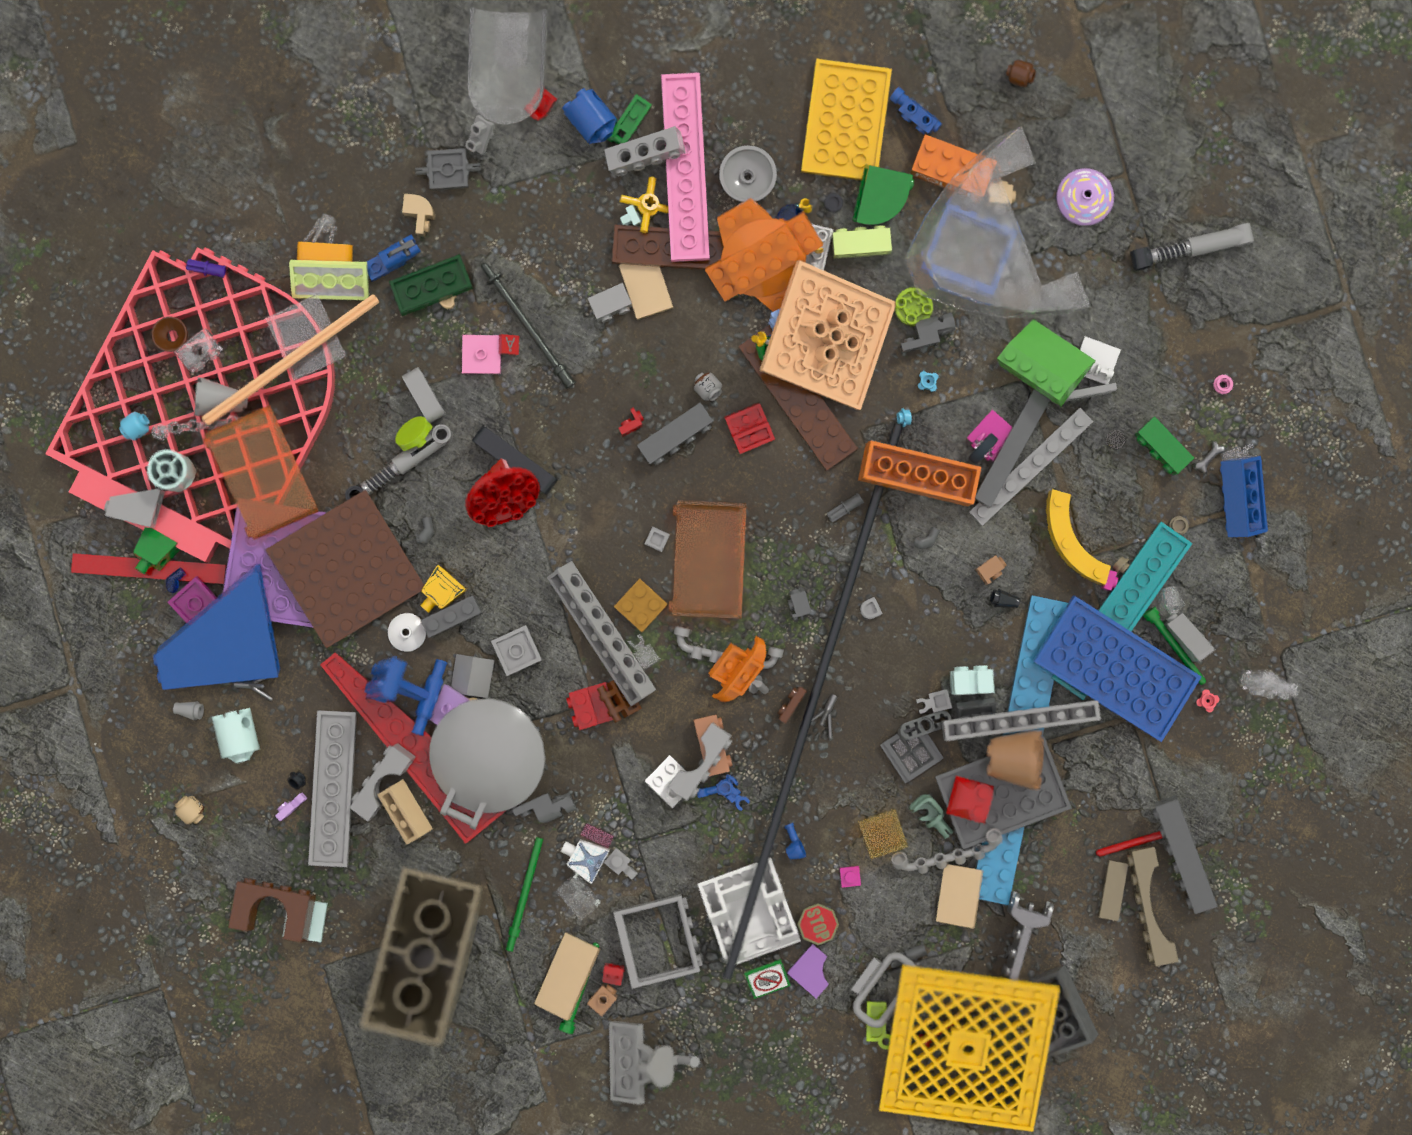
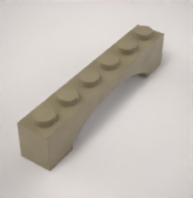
M1146 846L1128 850L1127 862L1129 867L1132 866L1133 871L1131 881L1133 886L1136 885L1137 890L1135 901L1137 905H1140L1141 912L1138 913L1141 924H1144L1145 929L1142 932L1145 943H1148L1149 948L1146 951L1148 961L1154 966L1178 962L1175 943L1171 940L1168 941L1162 934L1151 908V877L1154 868L1159 866L1155 847Z

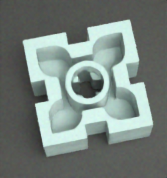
M973 666L974 670H968V667H954V671H950L951 694L994 693L993 669H988V666Z

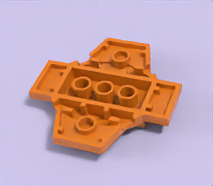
M749 198L718 216L717 221L724 248L721 259L706 267L705 271L724 301L738 294H745L756 297L774 312L781 308L796 261L806 262L807 255L821 248L823 242L804 211L788 221L781 218L780 220L773 219L766 210L752 198Z

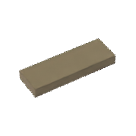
M1108 860L1099 918L1119 921L1128 863Z

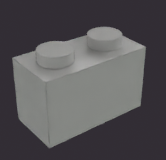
M623 283L588 298L597 322H607L613 318V315L617 313L623 315L629 312V308L632 307Z

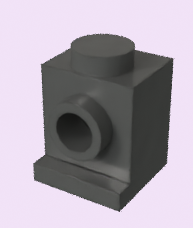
M800 588L789 591L790 600H787L790 611L794 610L795 612L792 615V619L812 613L805 591L801 592Z

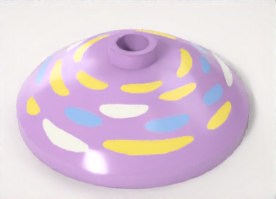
M1078 169L1069 173L1061 181L1057 190V205L1062 215L1070 222L1082 226L1093 225L1103 220L1110 212L1114 202L1113 188L1109 180L1100 172L1092 169ZM1084 192H1090L1091 196L1086 197Z

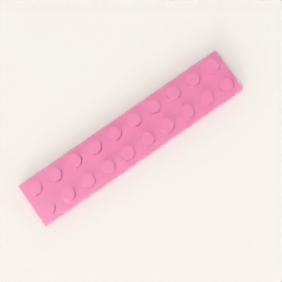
M700 73L662 75L664 130L674 126L681 131L686 152L681 154L679 158L666 159L671 262L709 260Z

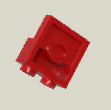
M606 682L570 692V697L566 698L569 709L573 708L575 713L572 716L573 724L575 727H579V730L613 720L612 716L609 717L608 709L605 703L601 702L600 694L597 688L604 685L608 692Z

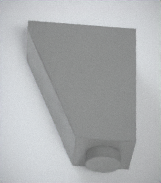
M153 489L111 496L104 507L105 516L155 528L165 491Z
M1175 612L1166 618L1168 622L1164 625L1192 662L1201 661L1215 650L1183 613L1176 614Z

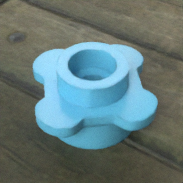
M922 371L919 375L921 380L918 388L920 390L929 389L931 392L937 389L936 380L938 375Z

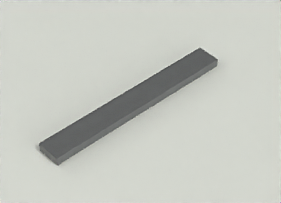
M1033 389L976 492L975 500L989 508L993 505L1050 399L1037 390Z

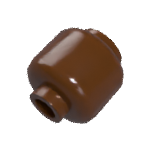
M1016 60L1012 65L1008 66L1006 75L1009 76L1011 84L1027 87L1033 83L1036 69H1034L1032 63Z

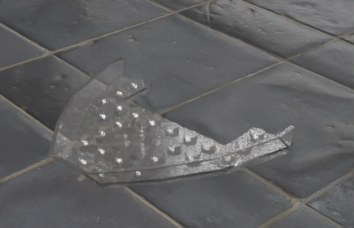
M1022 127L999 136L958 171L925 215L904 257L918 295L960 310L1008 319L1069 315L1091 307L1077 271L1041 285L1000 177L1036 163Z

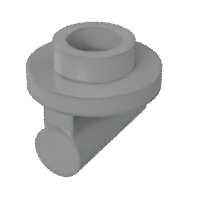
M760 675L755 678L748 688L749 692L753 694L758 690L763 694L769 692V688L762 682Z

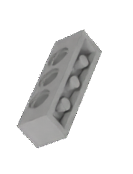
M675 126L604 149L608 169L615 176H624L632 170H642L650 164L658 165L663 160L676 159L681 154L686 153L681 131ZM666 144L665 149L660 151V147ZM648 150L647 155L642 156L643 152ZM631 155L630 160L625 162V158Z

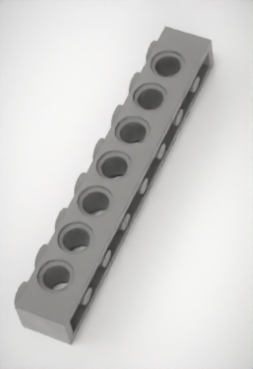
M573 562L567 563L550 574L547 579L630 706L655 691V687Z
M1098 700L943 720L941 724L943 738L948 741L1101 720Z

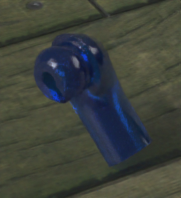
M181 567L166 578V589L169 593H176L178 591L179 580L186 575V572Z

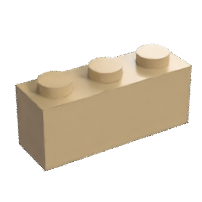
M404 780L378 794L379 799L406 844L411 843L433 829Z

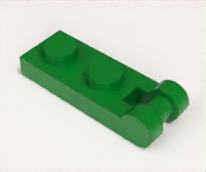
M636 94L615 125L612 136L607 140L610 142L614 141L618 145L628 142L651 109L652 104ZM620 131L625 133L623 138L618 136V133Z

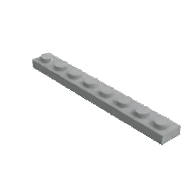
M1079 408L1009 474L991 508L979 502L969 511L970 515L983 526L1093 422L1091 418Z

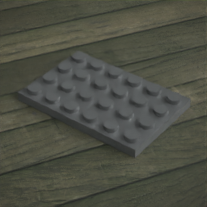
M1044 735L1040 738L1044 739L1040 790L1028 789L989 776L988 764H990L991 757L988 756L935 776L946 808L948 807L955 776L994 786L993 797L985 823L950 815L962 849L987 841L986 833L990 829H998L1003 835L1071 809Z

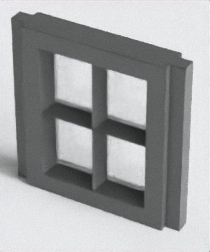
M920 723L921 729L925 731L924 727ZM915 727L906 728L904 734L909 735V733L916 731ZM896 733L880 744L905 784L943 759V756L928 734L904 741Z

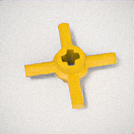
M649 177L646 194L641 195L639 199L625 195L620 197L621 203L637 206L639 213L643 215L640 229L642 233L648 232L650 216L655 215L658 211L669 214L668 206L659 204L658 198L654 195L655 177Z

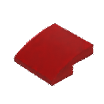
M759 402L724 417L739 454L775 440Z

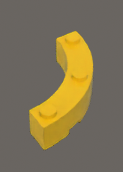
M1054 489L1050 490L1047 497L1046 514L1048 531L1055 549L1066 564L1083 578L1099 585H1106L1111 566L1098 561L1087 553L1073 533L1069 518L1071 494Z

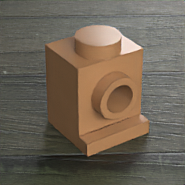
M995 555L976 568L975 571L983 582L988 585L991 583L990 578L995 580L1002 575L1001 570L1007 565L1001 557L998 558Z

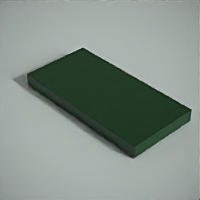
M460 254L389 281L401 316L473 289Z

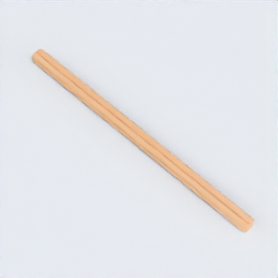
M375 295L369 296L202 417L207 425H211L379 303Z

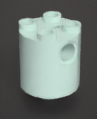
M163 450L152 456L148 463L147 472L154 485L168 491L182 492L194 481L196 468L188 457L172 450Z
M250 708L239 710V714H237V711L225 713L226 717L223 714L212 717L221 759L229 758L235 763L250 760L255 750L260 749Z

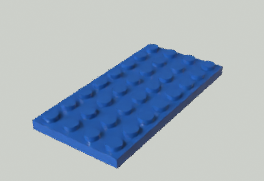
M1072 596L1033 660L1037 665L1091 699L1098 700L1099 704L1160 742L1165 738L1201 679V676L1076 596Z

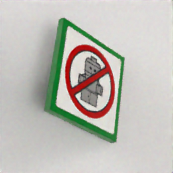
M781 960L744 973L754 999L790 986Z

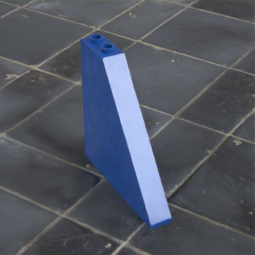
M256 564L158 647L156 654L153 656L154 665L158 666L157 679L161 683L163 690L277 678L279 676L280 664L260 564Z

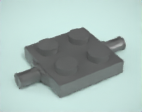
M466 149L427 151L428 162L426 167H415L416 176H428L430 190L469 188V172L481 171L480 163H468Z

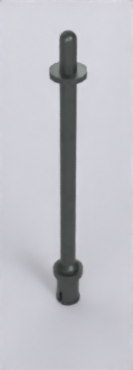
M482 263L481 268L489 278L487 284H493L553 366V374L558 376L566 389L572 387L576 381L566 370L567 366L558 362L499 279L502 275L500 273L495 275L487 263Z

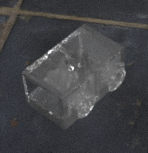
M204 328L174 353L186 368L193 373L194 371L202 370L208 360L217 358L223 348L212 334ZM199 348L202 349V355H198L199 352L197 350Z
M578 873L573 874L562 882L556 890L580 921L594 912L601 903Z

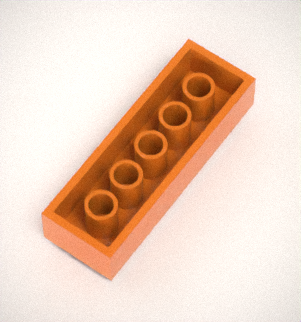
M869 441L865 445L858 481L963 506L974 505L981 467L880 442Z

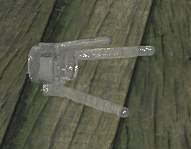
M323 213L303 242H308L317 230L312 243L316 242L322 231L325 233L331 231L328 243L333 244L337 226L334 225L336 219Z

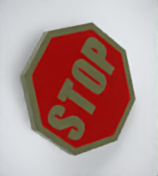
M817 903L803 910L797 925L803 939L816 945H821L833 940L839 923L833 909Z

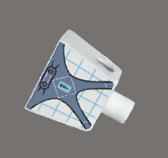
M580 839L577 846L565 842L561 852L570 856L567 865L592 884L610 849Z

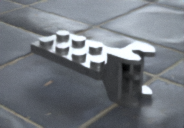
M1015 891L1012 892L1007 912L1018 921V926H1014L1012 932L1014 940L1012 945L1008 946L1006 954L1009 956L1007 964L1004 963L1001 970L1003 979H1018L1032 928L1049 925L1053 911V904L1046 901L1042 913L1033 911V903H1029L1027 909L1019 907L1020 894Z

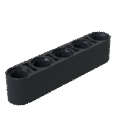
M482 425L471 440L497 460H506L510 468H523L531 471L539 482L540 491L545 495H548L558 481L553 475L484 425Z

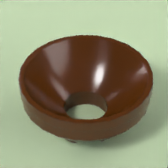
M164 317L155 323L152 330V339L161 350L174 352L185 345L188 339V331L185 324L178 318ZM170 331L178 333V338L175 341L168 340L167 335Z

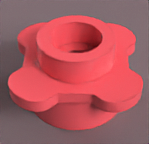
M1203 690L1200 699H1197L1196 704L1204 707L1207 712H1212L1219 702V697L1211 694L1209 690Z

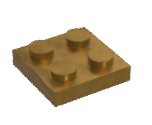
M639 578L614 607L643 632L668 604Z

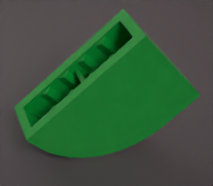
M865 164L852 221L874 225L886 222L896 216L905 205L909 190L913 188V175Z

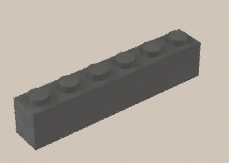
M1177 795L1154 802L1156 808L1152 810L1156 820L1160 819L1162 823L1159 829L1162 837H1167L1169 842L1166 848L1169 856L1173 855L1176 862L1172 864L1176 874H1181L1182 880H1179L1182 891H1187L1189 897L1186 898L1189 909L1193 908L1195 914L1218 907Z

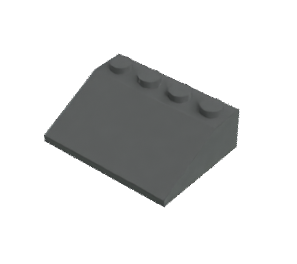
M1065 964L1047 970L1025 981L1059 987L1047 1058L1093 1043L1098 1036V1032ZM1026 1005L1019 1012L1024 1016L1030 1012V1009ZM1032 1018L1027 1020L1030 1026L1032 1024Z

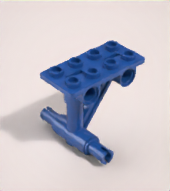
M395 657L378 661L377 664L374 663L371 670L372 680L367 683L365 688L366 698L387 703V700L394 701L398 693L418 700L419 704L415 712L417 718L412 733L423 736L428 720L432 719V713L441 686L444 683L442 677L447 662L436 659L432 674L427 677L424 688L402 679L407 663Z

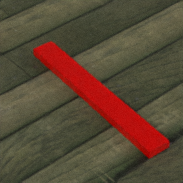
M75 553L72 556L71 573L191 581L198 576L203 583L224 584L227 565L169 561L160 571L150 566L144 575L135 569L140 561L138 558Z

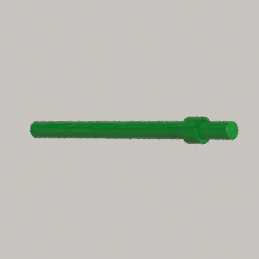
M539 837L535 839L513 924L509 927V938L505 949L507 951L513 952L516 938L520 935L521 929L519 927L543 839Z

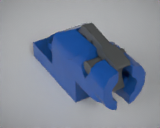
M412 234L392 244L390 247L379 252L378 256L367 261L368 275L372 281L405 265V261L421 252L417 244L415 245L416 241Z

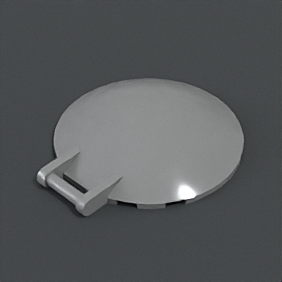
M497 699L470 700L458 705L441 719L430 743L431 769L436 782L447 795L440 814L444 816L447 814L470 825V828L474 830L483 813L509 810L526 800L537 787L545 766L543 740L538 729L519 708ZM454 802L475 812L474 818L450 808L451 803Z

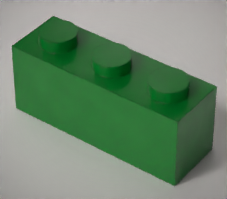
M1155 416L1135 433L1137 442L1143 447L1146 446L1150 450L1149 454L1155 460L1159 459L1161 461L1163 469L1168 474H1178L1194 459Z

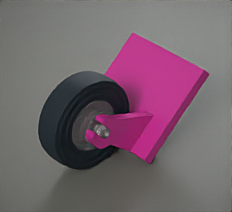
M991 410L967 437L972 442L971 446L975 449L969 456V460L974 464H977L983 457L988 461L991 459L994 462L1012 429V426L994 410Z

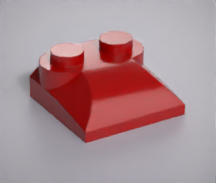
M955 776L946 813L975 822L985 823L993 797L994 786Z

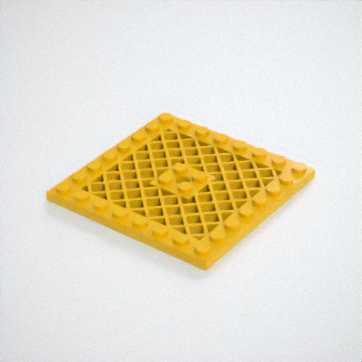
M902 965L879 1111L1033 1132L1059 987ZM934 991H939L941 993L936 995ZM929 992L933 998L925 1003L921 997ZM954 994H961V995L956 998ZM949 995L953 1001L944 1005L941 999ZM973 996H975V997H981V998H979L978 1000H975V999L973 998ZM968 997L972 1004L964 1008L960 1002ZM992 999H997L1000 1001L995 1003ZM917 1000H918V1001L921 1003V1005H922V1006L919 1007L918 1009H916ZM988 1000L992 1006L984 1011L980 1005ZM1012 1002H1019V1003H1018L1016 1006H1014V1004H1013ZM938 1003L941 1009L933 1013L929 1007ZM1008 1003L1011 1009L1003 1014L999 1008ZM957 1005L961 1011L953 1016L949 1010ZM1027 1005L1030 1012L1022 1016L1019 1010ZM977 1008L980 1014L972 1018L969 1012ZM926 1010L930 1016L922 1020L919 1014ZM996 1010L1000 1016L992 1021L988 1015ZM946 1013L950 1019L941 1023L938 1017ZM1015 1013L1019 1019L1011 1024L1007 1018ZM965 1015L969 1021L961 1026L957 1020ZM914 1018L919 1023L915 1027H913ZM985 1018L989 1024L980 1028L977 1022ZM1030 1018H1032L1031 1026L1027 1022ZM935 1021L938 1027L931 1031L927 1025ZM1004 1021L1008 1027L1000 1031L996 1025ZM954 1023L956 1027H951V1033H949L946 1028ZM1024 1024L1027 1030L1019 1034L1015 1028ZM923 1028L927 1034L919 1038L916 1032ZM992 1028L996 1032V1035L991 1037L990 1032H987ZM943 1031L946 1037L939 1041L935 1035ZM1012 1031L1016 1037L1008 1042L1004 1036ZM1029 1035V1041L1027 1044L1024 1038ZM912 1036L916 1040V1042L910 1045ZM931 1038L935 1044L928 1049L924 1042ZM1001 1039L1004 1045L997 1049L993 1043ZM1020 1041L1024 1047L1016 1052L1012 1046ZM949 1042L948 1050H946L943 1045ZM967 1045H971L974 1048L971 1052L963 1051V1048ZM920 1046L924 1052L916 1056L913 1050ZM990 1047L993 1050V1052L988 1055V1050ZM940 1049L943 1055L936 1059L932 1053ZM1009 1049L1013 1055L1005 1059L1001 1053ZM909 1053L913 1059L907 1063ZM1026 1053L1025 1062H1024L1023 1059H1022L1020 1056H1022L1023 1054ZM928 1056L932 1062L924 1066L921 1060ZM998 1057L1001 1063L994 1067L990 1061ZM1017 1059L1021 1065L1012 1069L1009 1064ZM944 1060H946V1066H948L945 1069L940 1064ZM918 1064L921 1070L913 1074L909 1068ZM987 1064L990 1070L982 1074L980 1070L985 1071V1067ZM937 1067L940 1072L932 1076L929 1071ZM1006 1067L1009 1073L1002 1077L998 1071ZM956 1069L960 1075L952 1079L948 1073ZM905 1071H906V1072L908 1073V1075L910 1076V1077L907 1078L906 1080H904ZM1021 1071H1023L1022 1079L1017 1075ZM976 1072L979 1077L971 1082L967 1076ZM926 1074L929 1080L921 1084L918 1078ZM994 1074L998 1080L990 1084L987 1079ZM945 1077L948 1083L941 1087L937 1081ZM1014 1077L1017 1083L1010 1087L1006 1081ZM964 1079L968 1085L960 1089L957 1083ZM914 1081L918 1087L910 1091L907 1085ZM984 1082L987 1088L979 1092L976 1086ZM934 1084L937 1090L930 1094L926 1088ZM1003 1085L1006 1090L998 1094L995 1089ZM953 1087L956 1093L949 1097L945 1091ZM1020 1088L1019 1096H1017L1014 1092ZM972 1089L976 1095L968 1099L965 1093ZM992 1092L995 1098L987 1102L984 1096ZM1011 1095L1014 1100L1006 1104L1003 1099Z

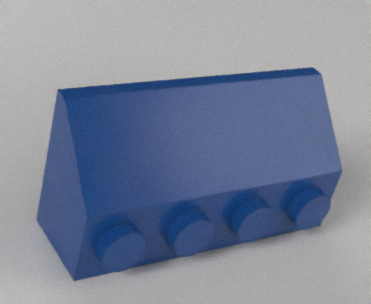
M1261 456L1221 461L1220 472L1223 480L1222 492L1224 494V511L1226 513L1228 537H1250L1268 532Z

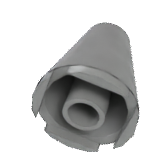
M198 377L194 416H204L239 390ZM248 398L227 413L243 411V408H247Z

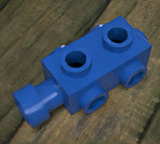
M900 87L891 95L890 100L895 104L901 105L899 109L903 113L901 117L909 123L913 121L917 124L916 129L921 133H936L942 126L940 120L912 98H909Z

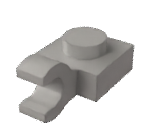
M615 848L604 862L618 875L623 871L628 877L633 879L638 874L628 865L631 859L618 848Z

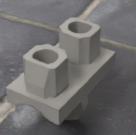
M477 115L471 126V134L465 147L472 152L477 151L481 155L485 154L489 139L493 138L494 135L492 131L494 123L485 120L481 115Z

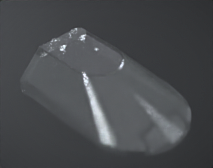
M470 7L468 94L475 109L487 120L497 124H515L527 119L539 107L545 87L547 9L533 13L491 12Z

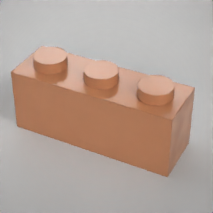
M716 714L694 720L703 761L706 757V749L701 740L702 736L712 722L724 729L721 717L717 718ZM724 749L719 754L721 759L717 765H711L709 768V776L730 771L729 767L732 766L730 755L726 756Z

